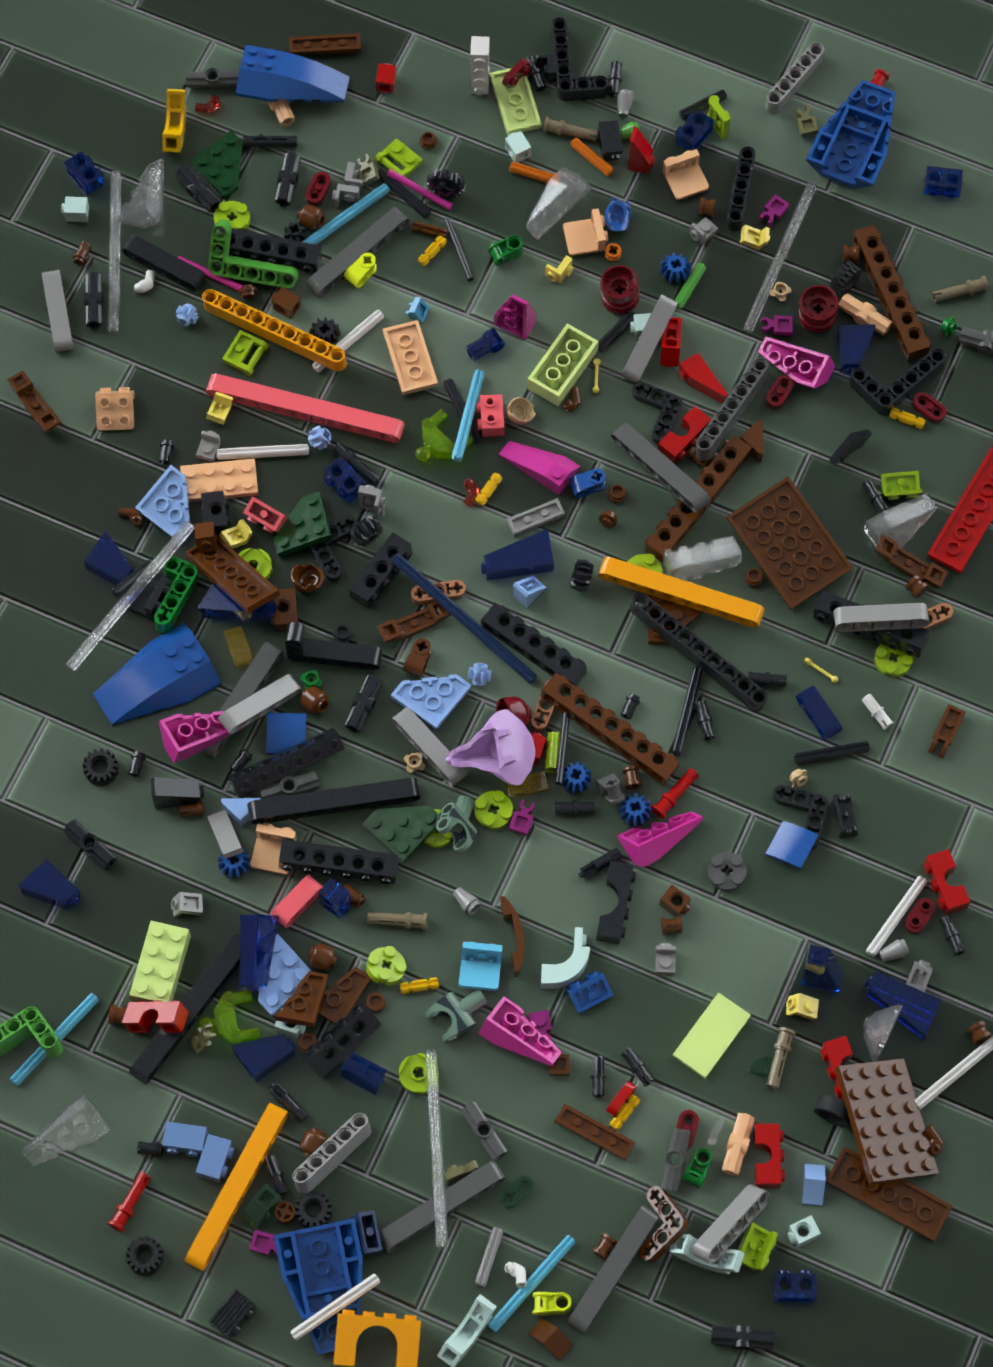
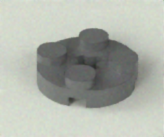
M722 852L714 855L707 868V877L710 883L716 886L717 889L725 892L736 890L744 882L747 873L742 857L731 852ZM727 867L732 872L729 873V876H725V873L721 872V870Z

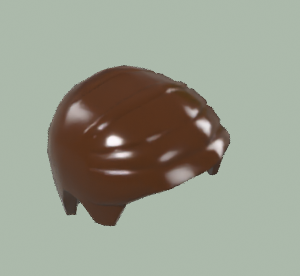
M309 563L305 566L298 564L291 571V580L297 591L310 593L321 587L324 581V574L319 567Z

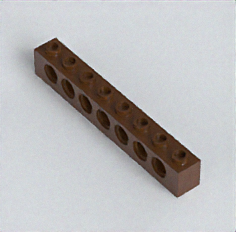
M875 225L854 231L852 241L854 245L859 247L861 261L887 318L893 322L891 325L907 362L926 356L931 347L930 339L925 336L923 324L916 317V309L910 304L909 293L903 288L902 278L896 273V266L894 261H891L889 258L887 246L883 245L881 232L877 231Z
M735 435L730 440L727 439L722 445L720 453H715L712 457V463L702 469L700 478L694 480L707 492L711 501L695 513L681 500H678L679 504L669 510L666 520L660 521L657 525V531L654 535L650 534L646 539L645 552L654 555L657 560L664 564L750 457L752 447ZM726 456H732L734 459H727ZM720 469V470H722L723 472H722V473H718V472H716L715 470ZM711 483L712 486H706L704 484ZM683 510H689L690 513L686 514V513H683L682 511H683ZM676 523V524H679L680 526H679V527H673L671 524ZM661 537H666V538H668L669 540H667V541H662L660 538H661Z
M555 673L542 689L540 697L555 706L562 713H570V719L632 764L638 766L639 769L662 786H665L678 770L680 762H678L674 755L667 754L659 744L652 743L645 734L631 728L627 721L620 720L612 710L605 709L597 699L587 696L583 689L572 685L565 676ZM566 692L569 694V696L564 697L560 693ZM581 703L584 705V708H578L575 704ZM596 714V715H598L600 718H599V719H593V718L591 717V715ZM607 726H613L615 730L611 731L607 729ZM622 737H628L631 741L625 742ZM643 748L646 750V753H640L637 749ZM658 759L662 764H655L653 760Z

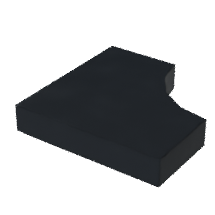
M869 430L850 433L830 457V461L833 464L842 463L852 452L861 448L872 433Z

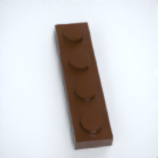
M360 33L289 37L290 53L305 56L361 52Z
M565 1103L554 1122L626 1161L635 1145V1141Z

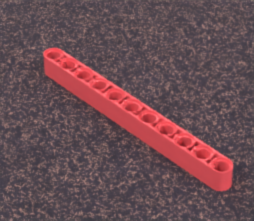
M220 374L211 375L206 389V393L211 397H214L215 393L219 392L232 397V402L393 443L400 441L405 425L403 421L396 418Z

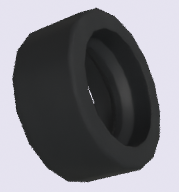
M819 1095L813 1110L815 1114L832 1124L848 1126L850 1119L845 1102L830 1095Z

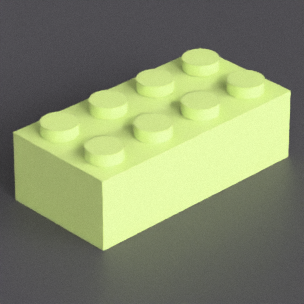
M567 323L528 377L527 389L559 407L598 352V341Z
M150 921L129 994L132 1002L173 1001L191 938L189 929Z

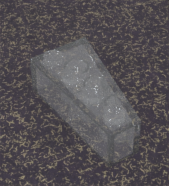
M728 536L712 540L708 545L701 542L696 543L690 549L682 546L676 552H672L671 549L665 550L663 568L666 575L684 581L692 578L699 579L704 574L710 572L717 573L722 568H732L739 565L742 560V552L735 536Z

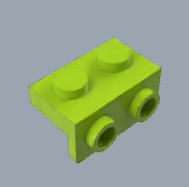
M918 470L881 474L882 493L888 497V500L899 499V495H906V498L918 497L917 493H922Z
M751 1222L746 1228L738 1250L745 1253L742 1265L753 1271H762L768 1265V1257L776 1245L778 1233L767 1231Z

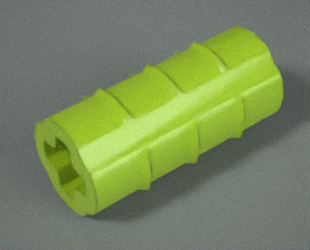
M549 732L547 736L545 771L547 773L556 774L560 732Z

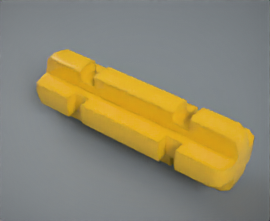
M438 236L435 240L436 242H433L424 251L425 254L420 255L418 262L426 266L430 262L429 259L432 260L440 251V248L446 245L445 238Z
M892 408L889 414L890 418L899 419L900 422L910 426L915 425L918 429H923L926 421L921 417L916 418L915 415L905 411L900 412L897 408Z
M493 473L490 477L491 480H488L475 499L479 505L484 506L488 501L487 498H490L496 490L497 484L499 485L502 481L500 474Z
M438 978L411 981V983L402 982L400 983L401 994H408L409 991H412V993L427 991L429 988L431 990L438 989Z
M631 1095L627 1101L628 1103H625L616 1114V1118L612 1119L610 1126L614 1130L618 1131L623 1122L625 1123L634 1111V1107L638 1106L640 1099L637 1096Z

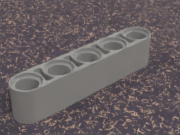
M814 42L810 44L768 92L765 108L769 113H778L822 63L824 46L821 43Z
M60 270L43 272L42 279L55 352L73 350Z
M661 294L621 373L622 376L636 383L640 380L678 302Z
M924 603L844 606L834 610L835 628L839 632L924 628L929 625L927 605Z
M287 674L227 709L218 717V720L229 734H233L294 698L300 693L302 688L290 674Z
M405 707L392 718V722L450 786L453 787L468 775L464 767L451 766L446 762V757L450 751L409 707Z
M357 1113L353 1115L293 1172L292 1177L298 1192L306 1194L312 1191L370 1136L371 1127L365 1114Z
M752 1184L746 1186L696 1241L693 1247V1254L709 1263H715L766 1207L770 1199L769 1192Z

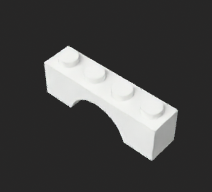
M471 36V94H488L490 37Z

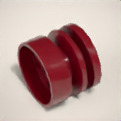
M622 265L610 267L603 273L600 281L603 306L614 314H625L629 310L635 309L639 303V279L637 274L631 268Z
M814 285L807 288L801 294L798 316L800 323L805 329L810 332L821 333L829 330L835 324L838 309V298L835 292L827 286Z

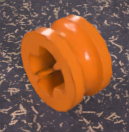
M616 243L608 244L605 248L606 259L612 262L619 260L621 257V247ZM610 250H613V252L616 250V254H610Z

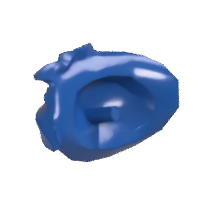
M612 197L610 204L605 210V223L608 229L612 231H623L627 229L632 218L631 207L628 200L624 203Z

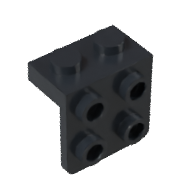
M148 576L143 577L125 592L121 599V605L154 620L157 609L171 587L169 579L162 576L160 581H157Z

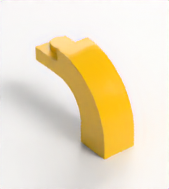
M167 89L166 124L162 134V151L181 152L186 125V90Z

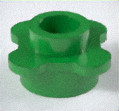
M955 317L946 318L942 323L941 331L946 333V337H949L957 329Z
M316 670L308 671L300 677L301 681L305 684V689L312 686H322V680L319 679L318 671Z

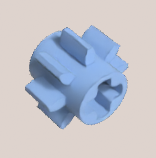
M188 303L183 305V307L179 305L175 312L177 314V321L183 326H189L191 323L195 325L199 318L196 307Z
M320 425L312 428L313 430L309 431L310 435L308 436L310 445L314 448L318 447L319 450L326 448L331 440L329 430L326 428L321 429Z
M474 663L473 667H469L468 679H472L471 683L474 685H486V681L490 682L492 670H487L488 665Z

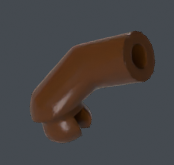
M579 387L571 388V399L563 403V408L568 412L574 411L581 404Z
M119 507V517H128L136 526L143 523V516L137 509Z
M929 1125L924 1131L929 1137L930 1151L933 1155H939L942 1151L943 1140L933 1125Z

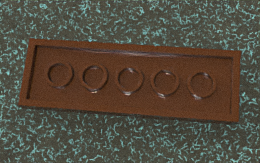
M217 535L216 551L198 553L197 545L185 551V557L248 614L280 596L279 590Z
M845 1146L826 1179V1184L931 1242L935 1241L953 1207L951 1204L907 1180L869 1185L860 1154Z

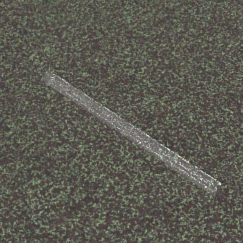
M120 171L111 172L108 331L111 333L118 331Z
M809 182L806 185L744 324L743 330L745 332L752 333L770 290L774 285L816 190V184Z
M186 521L68 660L66 665L71 670L77 669L194 530V526L190 522Z
M427 1050L426 1069L437 1247H447L436 1050Z

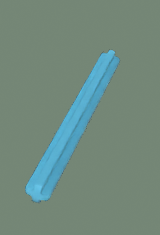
M385 183L380 185L302 242L318 244L390 192L389 187Z
M479 369L475 370L452 454V459L460 462L463 458L484 378V371Z
M90 993L54 1031L60 1042L99 1002L95 994ZM41 1046L10 1077L14 1085L19 1086L47 1056Z
M567 1235L527 1279V1286L519 1288L488 1323V1327L492 1331L497 1332L572 1248L575 1240L570 1235Z

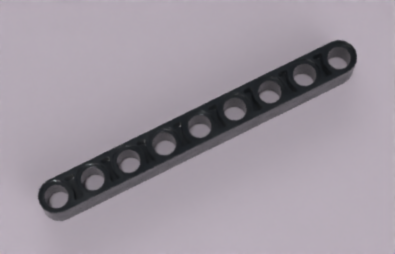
M636 593L633 596L629 607L633 615L701 668L749 709L756 712L763 709L768 696L762 688L647 595ZM635 602H640L643 604V606L639 607L635 604ZM650 614H655L658 618H652ZM664 626H670L673 630H667ZM679 638H685L687 642H681ZM694 650H700L702 654H696ZM709 662H715L717 666H711ZM724 674H730L732 678L728 679ZM739 686H744L747 690L743 691ZM753 698H759L761 703L755 702Z
M405 778L254 800L247 804L250 823L257 825L409 803L419 800L421 796L417 779Z
M237 933L230 938L181 1003L189 1011L183 1032L165 1033L160 1029L131 1066L129 1073L145 1085L150 1082L248 955L253 944Z

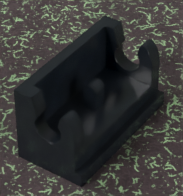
M618 120L598 122L597 131L601 158L605 161L620 159L619 154H623Z
M847 793L844 797L834 794L831 803L839 838L858 835L850 794Z

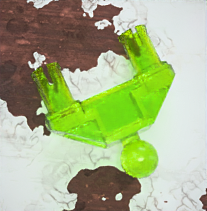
M439 409L432 417L422 420L424 447L418 448L415 453L419 461L428 460L430 453L435 458L453 460L452 454L455 443L451 442L437 428L439 424L448 418L443 409ZM471 436L468 437L465 448L473 443Z
M250 989L237 993L225 992L214 1009L215 1019L212 1020L209 1017L202 1018L199 1021V1028L212 1024L210 1031L217 1027L219 1035L236 1047L242 1046L244 1042L261 1039L258 1027L240 1031L235 1017V1005L253 1002Z

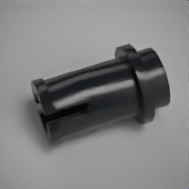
M165 439L160 443L159 463L168 465L171 463L172 449L175 446L173 441Z
M632 693L626 696L627 701L620 715L624 718L632 719L636 706L640 704V697Z
M246 749L240 750L239 755L229 767L234 772H238L244 768L248 761L252 760L251 757L253 755Z
M134 751V754L131 755L132 761L128 775L140 777L141 768L146 758L144 753Z
M160 1141L156 1143L138 1142L137 1149L139 1150H137V1154L155 1155L156 1158L163 1155L164 1148Z

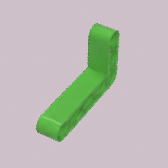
M219 220L211 233L208 269L213 275L283 288H292L299 278V272L294 267L229 255L232 226L227 220ZM218 228H223L225 233H221ZM216 245H221L224 250H219ZM215 262H219L222 267L216 266ZM232 265L238 266L240 270H235ZM250 268L255 269L257 274L252 273ZM268 272H273L275 277H271ZM286 275H290L293 280L287 279Z
M27 1007L0 1025V1057L32 1035L49 1058L59 1057L63 1052V1046L36 1007Z

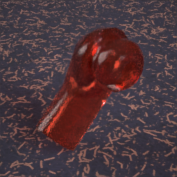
M213 95L207 104L196 103L195 112L212 113L220 106V98Z
M467 478L464 481V486L468 495L463 502L471 507L480 491L477 483L472 478Z

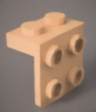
M697 149L686 151L676 157H669L663 162V174L676 200L707 191L709 188L699 166L700 155Z
M592 209L591 219L563 224L569 255L574 256L605 251L608 234L607 231L603 230L605 221L604 216L600 215L599 209Z
M120 387L119 391H111V388H100V391L95 393L98 430H130L134 428V390H130V387Z
M269 823L257 824V839L250 863L251 867L283 875L288 874L289 871L279 867L282 839L297 841L296 831L289 827L276 828Z

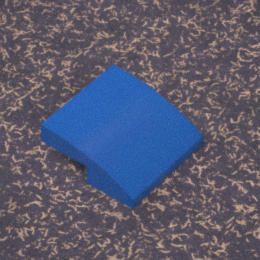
M267 713L266 754L275 755L306 740V714Z
M783 821L765 855L782 864L785 862L801 870L818 838V834Z

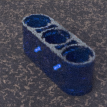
M812 685L796 695L800 707L825 741L842 731L840 722L816 687Z

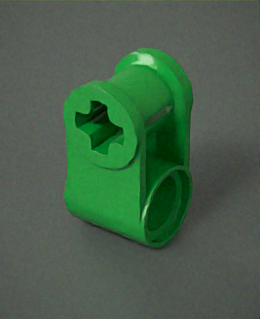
M512 235L491 244L487 248L488 253L494 258L495 266H501L522 255L523 243L519 236Z
M700 1148L695 1152L683 1174L682 1181L686 1180L696 1185L698 1189L701 1188L713 1158L709 1149ZM704 1154L709 1160L706 1163H701L697 1157Z

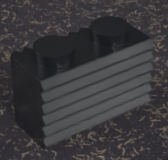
M235 1289L209 1320V1323L226 1338L231 1339L232 1336L235 1338L242 1330V1323L245 1320L249 1321L256 1312L254 1310L256 1308L255 1304Z

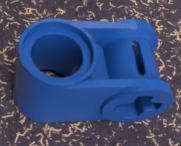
M593 469L582 474H576L568 480L575 498H583L589 494L602 491L606 485L605 473L601 469Z

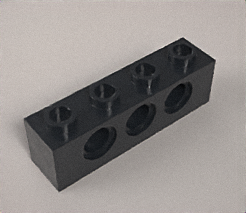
M392 532L349 588L350 597L367 608L371 604H375L380 597V592L383 589L386 590L390 585V579L393 575L396 576L400 572V569L391 562L392 559L389 556L399 553L408 561L412 556L411 543ZM384 569L386 572L379 573L378 570ZM370 583H373V584L376 585L375 587H372V588L367 587V585L370 584Z
M364 1004L356 1005L351 1009L350 1014L346 1018L340 1019L331 1031L325 1032L319 1042L309 1046L302 1057L315 1074L323 1078L382 1024L368 1006ZM358 1021L357 1029L353 1030L354 1023ZM344 1035L343 1041L338 1043V1038ZM329 1048V1053L324 1057V1050Z

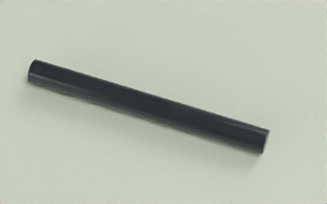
M446 217L443 221L467 281H472L474 277L451 219Z
M564 712L562 715L555 776L556 785L563 784L570 713Z

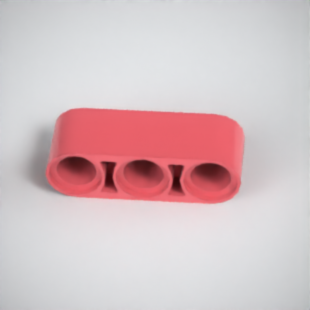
M307 875L274 908L271 916L284 928H288L320 896L324 887L312 876Z

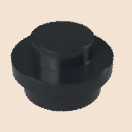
M339 625L334 629L333 637L337 642L347 643L352 638V630L347 625Z

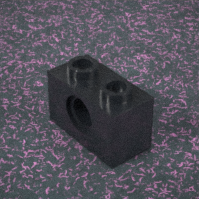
M223 491L201 493L204 523L213 521L216 534H220L221 531L228 529V526L231 525L230 514L226 515V509L229 508L228 497L224 498ZM215 511H220V512H221V513L218 514V515L212 514V513L215 512Z

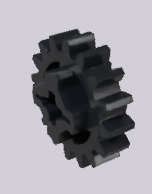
M443 168L442 171L438 169L435 172L431 171L426 181L429 190H434V194H441V197L450 198V196L457 198V195L462 196L466 187V181L463 180V176H458V173H452V170H445Z

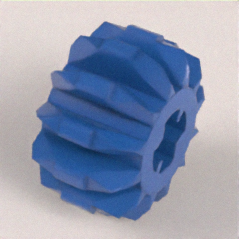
M673 252L672 257L666 255L665 260L661 261L662 267L660 272L663 274L664 279L669 278L670 283L673 280L677 284L680 280L685 282L686 277L690 276L691 263L688 262V257L682 258V253L676 256Z
M576 761V765L569 762L568 767L564 766L563 784L561 786H565V791L572 789V794L574 795L576 790L582 794L583 788H589L592 777L590 776L591 770H586V763L579 766L580 762Z
M634 793L633 798L627 795L626 800L620 802L622 805L618 809L622 813L620 818L626 819L625 823L627 825L630 822H633L634 827L637 825V822L643 825L644 820L650 819L649 813L652 812V808L648 807L650 805L649 800L644 801V795L640 798H637V793Z
M244 848L242 849L243 853L224 859L221 852L222 856L217 858L219 862L217 866L219 870H222L223 876L229 873V878L232 879L235 874L237 878H240V872L243 874L247 873L246 868L250 867V862H248L250 856L246 854Z

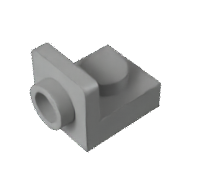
M348 162L344 184L357 186L360 192H362L363 182L357 179L358 170H355V163Z
M339 183L337 190H333L332 201H335L336 208H339L341 199L347 202H358L360 198L359 187Z
M706 217L698 224L692 223L690 226L691 237L702 245L718 232V228Z
M202 431V439L196 453V458L214 462L217 456V449H219L221 444L220 435L213 431Z
M179 892L171 901L173 916L178 917L181 913L202 914V894Z
M662 943L660 946H656L655 974L675 975L676 946H672L669 943Z
M919 960V962L914 961L906 986L924 992L933 971L930 963Z

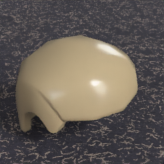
M514 398L507 405L508 418L514 424H527L536 414L534 413V404L526 398Z

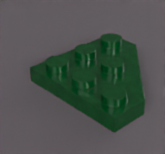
M230 130L190 160V164L224 200L239 188L243 141Z
M320 491L302 497L274 537L279 557L332 539Z
M430 806L376 809L364 821L363 825L393 853L399 855V858L405 863L436 830L439 814Z

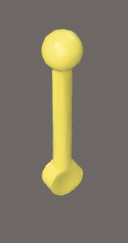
M598 358L593 361L595 376L592 391L594 393L599 392L598 369L601 361Z
M809 658L804 660L805 664L812 666L830 678L833 683L838 682L837 676H832L814 664Z

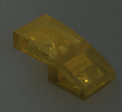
M242 626L223 631L234 666L238 667L251 663L253 658Z
M545 770L528 774L520 785L514 786L507 783L509 796H523L550 791Z

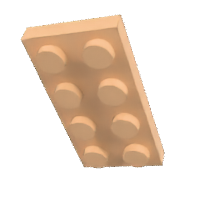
M418 320L384 328L383 335L402 395L437 387L438 381Z
M255 459L180 466L181 473L187 478L188 502L202 501L201 493L223 491L224 498L258 495Z

